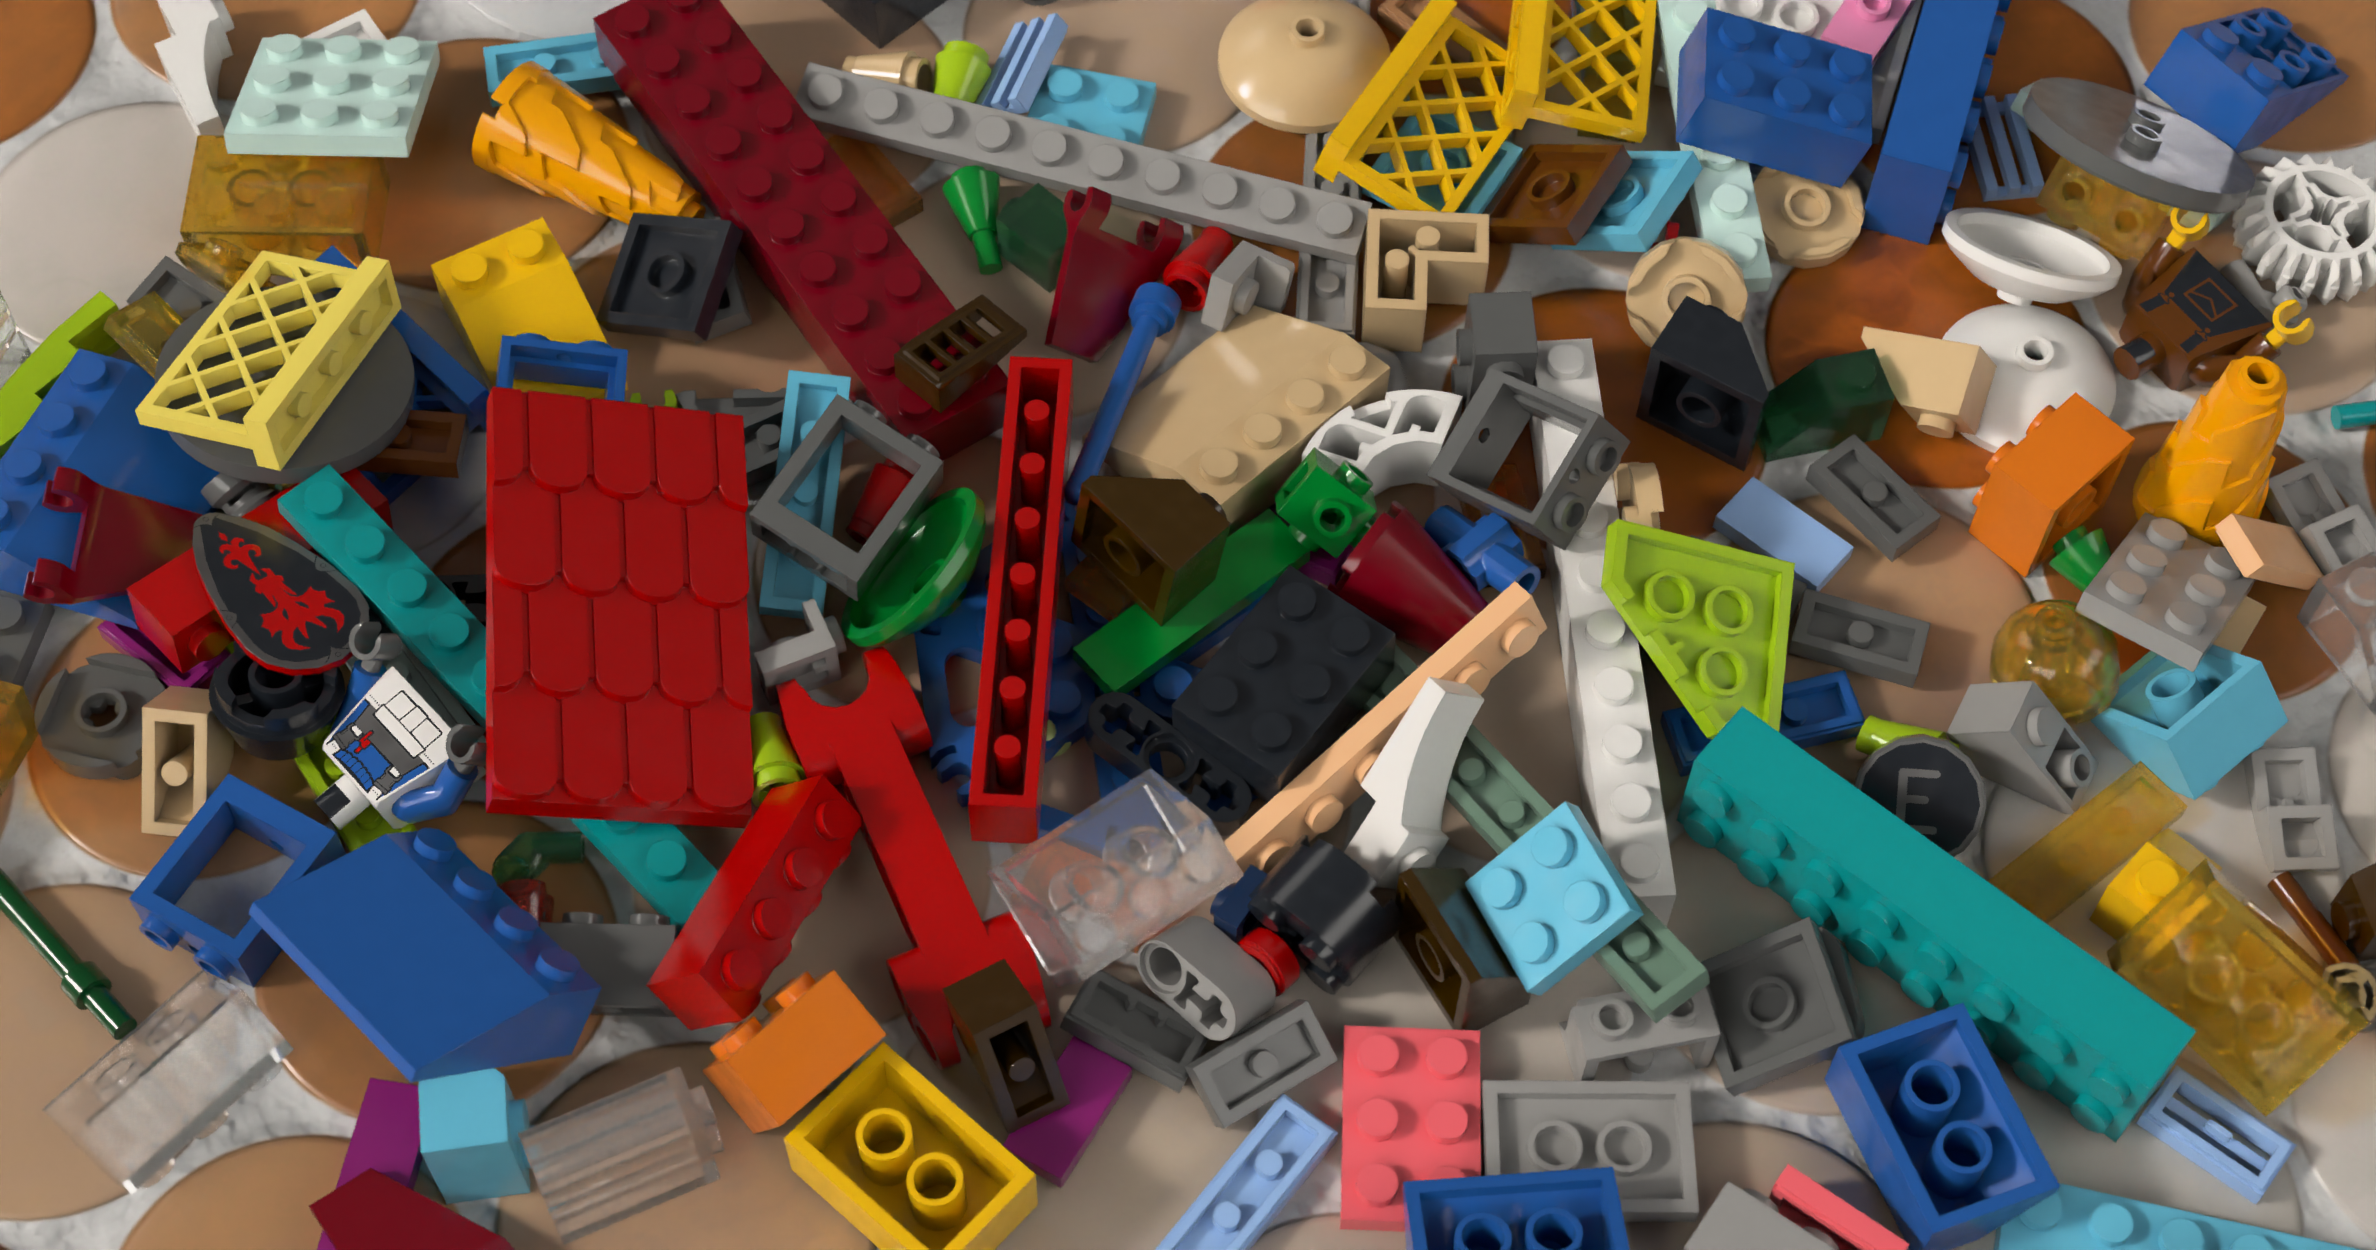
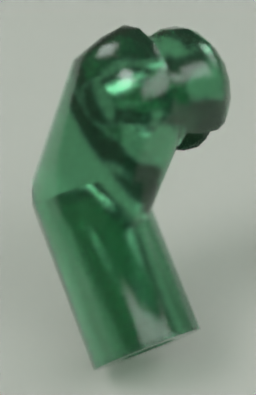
M581 831L520 833L493 862L491 872L497 882V886L508 892L522 891L531 885L551 864H583L585 860V835Z

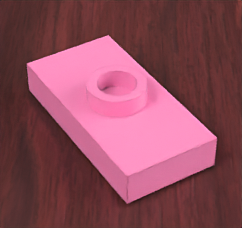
M1844 0L1822 33L1820 40L1871 54L1873 68L1917 0Z

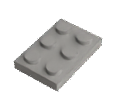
M2145 512L2084 590L2075 612L2194 672L2251 590L2255 579L2245 578L2226 548L2214 547L2188 534L2180 524L2173 520L2157 518Z
M1483 1080L1481 1086L1484 1176L1613 1167L1624 1222H1696L1699 1214L1689 1081Z

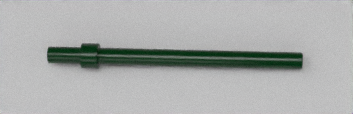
M0 868V910L62 979L61 990L78 1009H88L115 1040H122L128 1037L135 1030L137 1021L110 992L111 981L94 962H84Z

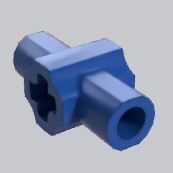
M1443 505L1428 517L1424 529L1478 592L1489 584L1502 593L1514 581L1530 595L1535 591L1540 581L1541 572L1537 566L1523 557L1522 541L1516 536L1509 523L1501 516L1493 512L1489 516H1482L1474 523L1453 507Z

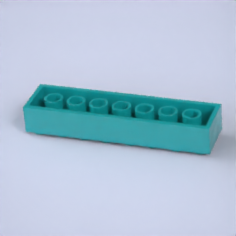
M1743 706L1694 759L1677 821L1684 826L1688 835L1695 842L1706 848L1714 847L1737 864L1741 874L1751 883L1759 887H1768L1789 902L1793 911L1800 919L1810 917L1818 927H1823L1845 944L1848 952L1857 961L1868 967L1879 968L1898 982L1905 995L1916 1004L1940 1011L1964 1003L1987 1049L2011 1065L2013 1071L2023 1083L2035 1090L2046 1091L2067 1106L2075 1120L2086 1129L2095 1133H2103L2114 1142H2117L2162 1084L2196 1033L2195 1029Z

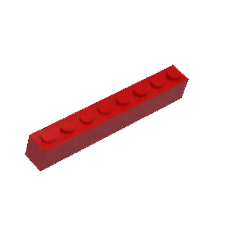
M1010 356L968 802L971 841L1038 845L1066 504L1064 494L1068 479L1074 405L1073 359Z

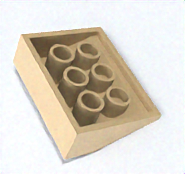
M1252 305L1246 315L1239 314L1223 332L1217 331L1129 400L1104 462L1122 477L1183 479L1199 494L1202 492L1209 494L1221 505L1227 520L1231 523L1227 536L1229 537L1274 504L1276 492L1301 464L1302 453L1317 430L1331 417L1348 406L1356 410L1365 405L1385 400L1391 367L1346 333ZM1089 431L1082 436V444H1084Z

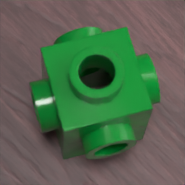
M1314 447L1276 492V512L1290 523L1288 531L1300 544L1315 553L1320 548H1323L1337 559L1348 545L1355 548L1377 520L1374 516L1377 512L1374 493L1370 490L1373 482L1363 471L1349 461L1344 460L1339 466Z

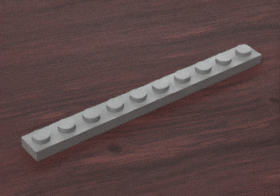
M808 62L795 98L815 126L821 131L964 167L971 165L982 166L985 170L993 171L999 176L1066 193L1068 190L1074 189L1086 194L1088 187L1093 186L1111 194V204L1205 228L1208 226L1219 227L1229 234L1355 266L1366 235L1368 208L1372 209L1371 202Z

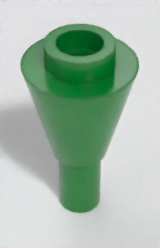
M971 165L956 170L943 185L942 192L968 239L973 242L980 274H996L1003 269L996 240L998 233L1000 177L997 173L985 170L982 166Z
M2084 525L2063 536L2052 546L2057 555L2049 562V565L2083 593L2112 555L2102 528L2089 533Z

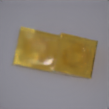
M209 237L206 243L179 242L175 251L180 262L191 273L225 294L229 293L252 264L242 258L244 251L240 247L215 237ZM272 274L262 287L278 286L270 281Z

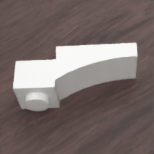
M157 0L171 37L155 43V48L167 79L210 161L228 155L223 134L225 130L220 119L218 107V80L222 60L233 55L225 32L235 29L223 0Z
M1428 677L1360 785L1376 800V803L1344 853L1378 882L1375 887L1397 889L1400 873L1410 868H1435L1436 858L1449 840L1441 831L1447 787L1462 742L1473 719L1485 701L1468 684Z

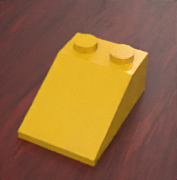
M543 217L431 264L443 308L490 391L492 386L496 385L497 362L502 335L517 336L523 333H535L547 337L550 341L578 344L583 341L595 340L607 343L567 258ZM513 379V389H521L522 392L530 390L581 396L587 400H591V398L604 399L605 389ZM626 382V385H625V391H626V390H629V389H628L627 382Z

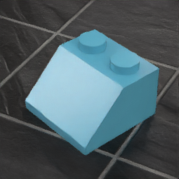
M2216 645L2211 646L2194 672L2149 651L2082 707L2086 717L2152 783L2193 800H2196L2204 792L2215 787L2224 775L2250 753L2261 748L2270 736L2288 722L2262 662Z
M492 1068L418 1081L421 1154L446 1204L531 1193L529 1168L540 1167L541 1164L538 1131L536 1125L529 1126L525 1099H514L505 1075Z

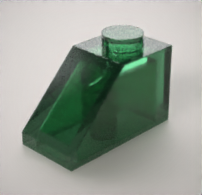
M1875 349L1817 359L1769 391V397L1756 440L1766 463L1833 449L1853 434L1863 442L1881 439L1895 396Z

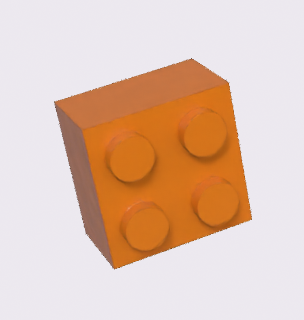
M2076 392L2057 409L2052 405L2046 406L2033 419L2027 428V436L2017 445L2008 441L1995 452L1985 468L1990 473V477L1972 501L1977 510L1968 532L2024 578L2030 575L2055 552L2052 546L2059 539L2072 530L2084 525L2105 506L2135 440L2133 436Z
M834 969L816 978H813L808 971L796 979L793 977L762 1003L769 1014L761 1021H758L753 1016L744 1023L739 1022L709 1047L716 1056V1059L707 1065L702 1072L754 1134L782 1126L887 1035Z

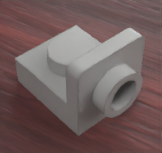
M1242 240L1211 275L1201 323L1223 332L1238 313L1246 315L1252 305L1281 313L1286 306L1295 270L1294 263Z
M814 598L802 602L807 634L799 637L789 636L773 642L767 649L754 653L760 684L770 706L779 703L775 685L795 678L797 683L806 692L842 679L838 654L847 651L842 632L833 615L823 618Z

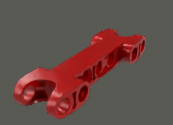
M878 646L862 652L863 664L869 679L867 688L857 700L848 705L839 707L821 705L811 699L795 678L775 685L786 734L798 755L806 779L823 774L833 786L840 784L847 801L863 819V823L860 826L861 833L913 948L886 959L888 973L912 1031L932 1062L942 1071L961 1063L960 1053L953 1035L954 1020L942 989L1005 959L1036 1003L1045 1029L1051 1027V1017L1034 952L1015 913L1009 910L987 920H981L908 759L928 751L929 747L933 746L926 719L909 681L887 649L883 646Z

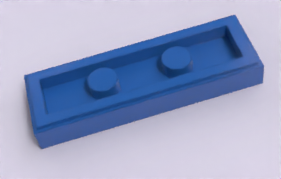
M1845 670L1784 684L1779 733L1800 748L1805 749L1858 736L1865 718ZM1685 706L1663 711L1660 724L1680 777L1688 776L1691 773L1694 759L1712 739L1706 738Z

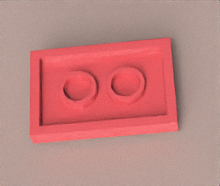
M1344 1025L1340 1229L1405 1232L1403 1182L1481 1176L1480 1030Z

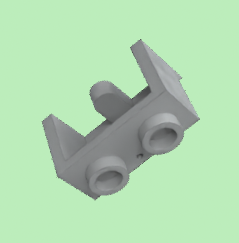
M1706 986L1658 1023H1655L1626 991L1580 999L1577 1001V1005L1571 1008L1568 1021L1559 1023L1575 1081H1594L1600 1061L1621 1057L1624 1058L1625 1065L1630 1071L1644 1073L1651 1067L1654 1051L1689 1045L1696 1069L1709 1067L1721 1035Z

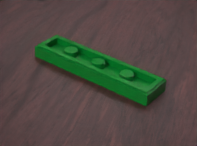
M1268 508L1227 537L1215 580L1162 627L1135 603L1073 648V660L1105 694L1110 692L1127 694L1265 594L1289 565L1298 570L1309 562L1310 550L1300 544L1289 533L1288 527Z

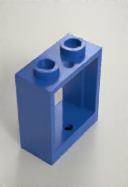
M523 333L517 336L502 335L495 386L513 388V379L600 388L605 389L604 399L624 402L628 350L612 348L607 343L595 340L575 344L550 341L547 337L535 333Z
M228 773L129 897V900L142 920V924L139 926L140 931L153 943L168 951H173L178 945L194 954L193 960L214 978L227 982L230 976H233L254 987L283 950L251 917L234 939L175 906V904L235 828L295 860L270 893L346 855V852L337 832Z

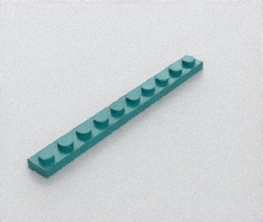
M330 464L277 499L279 513L327 563L358 587L368 603V607L393 633L399 636L402 643L486 730V627ZM569 818L660 915L670 917V925H676L680 930L718 873V870L674 824Z

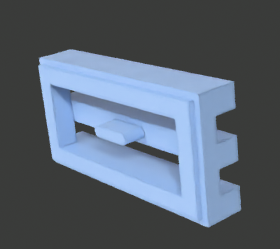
M1058 13L1048 15L1045 22L1041 17L1031 19L1029 26L1024 21L1014 24L976 104L1015 114L1029 111L1069 27Z
M2017 93L2006 94L2003 102H1996L1995 96H1984L1979 108L1981 109L1980 117H1985L2005 186L1998 187L1979 121L1972 143H1967L1984 202L2041 197L2045 186L2025 119L2010 109ZM2000 115H2005L2024 178V185L2020 183Z
M2178 1065L2175 1066L2136 1122L2137 1125L2255 1205L2264 1195L2297 1146ZM2177 1092L2269 1154L2271 1156L2270 1159L2267 1161L2232 1137L2233 1134L2212 1119L2206 1120L2172 1097L2173 1094Z

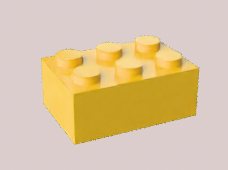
M882 1042L784 1138L791 1170L880 1250H995L1038 1205L1036 1174L885 1042Z

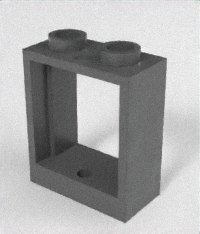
M1491 367L1426 475L1459 501L1489 515L1494 512L1505 519L1510 525L1562 550H1566L1577 530L1586 521L1590 508L1608 478L1619 466L1621 457L1631 441L1600 414ZM1532 415L1578 435L1533 511L1487 490ZM1483 429L1482 436L1478 439L1479 433Z
M837 394L749 514L752 534L858 602L942 485L944 461L939 459L940 454L937 449L922 437L915 434H908L907 437H904L887 426V420L883 414L870 404L861 400H856L853 404ZM842 429L914 475L859 553H856L785 507Z

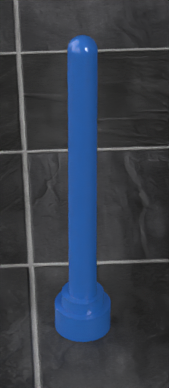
M1148 282L1142 284L1136 290L1128 310L1133 327L1132 333L1065 486V499L1072 505H1078L1082 483L1091 475L1098 476L1155 338L1169 332L1174 327L1181 310V300L1178 294L1167 285Z

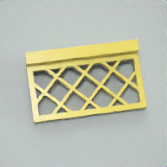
M262 250L135 409L139 424L252 449L258 466L281 471L402 308L389 260L366 256L357 269ZM271 274L295 279V281L264 291L260 290ZM335 287L341 288L336 297L316 303L313 294ZM304 298L307 304L305 307L273 317L270 308ZM261 312L265 319L232 331L229 330V327L235 320ZM314 324L305 337L285 343L282 334ZM272 337L277 345L244 357L241 356L238 350L239 348ZM226 352L231 353L232 361L198 372L197 368L203 360ZM284 364L275 377L254 384L250 376L251 374ZM239 378L243 379L246 387L209 398L206 389ZM197 392L202 400L177 410L167 408L171 401ZM253 405L243 417L244 424L218 418L220 415Z

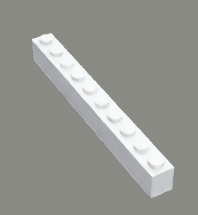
M1592 338L1537 341L1538 358L1533 386L1596 412L1604 418ZM1532 415L1529 419L1539 497L1541 498L1578 435ZM1611 474L1590 508L1586 521L1577 530L1566 550H1562L1546 542L1583 813L1625 884L1667 927L1677 894L1639 644L1634 633L1601 588L1607 528L1619 519L1613 474Z

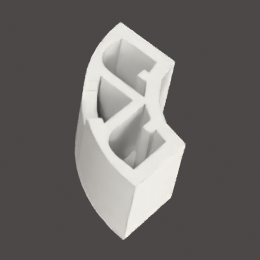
M1426 389L1396 390L1386 392L1385 400L1365 405L1356 410L1348 406L1331 417L1317 430L1302 453V461L1314 447L1339 466L1344 460L1349 461L1371 479L1373 486L1370 490L1373 491L1374 496L1389 487L1410 483L1438 486L1426 474L1461 417L1463 396Z

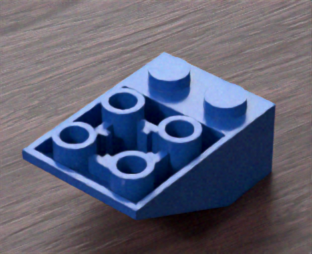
M2261 7L2182 28L2144 85L2182 117L2210 132L2236 153H2241L2261 145L2342 85L2349 76L2335 65L2336 59L2327 49L2315 43H2307L2291 30L2293 25L2286 16L2274 9Z

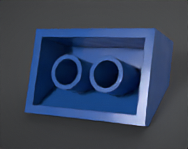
M1964 1003L1838 1047L1824 1080L1904 1240L1909 1243V1250H1952L1974 1242L2059 1190L2060 1185Z
M1613 1167L1403 1182L1406 1250H1630Z

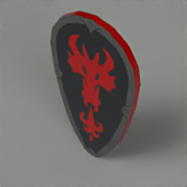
M208 513L196 520L193 529L192 545L197 573L209 600L225 628L248 657L268 670L288 675L320 674L341 666L354 656L349 647L350 632L356 624L369 622L368 603L357 586L332 565L295 541L267 526L242 517L222 513Z

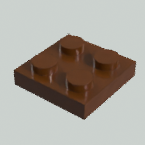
M1530 144L1482 213L1489 214V243L1577 246L1633 163L1624 145Z

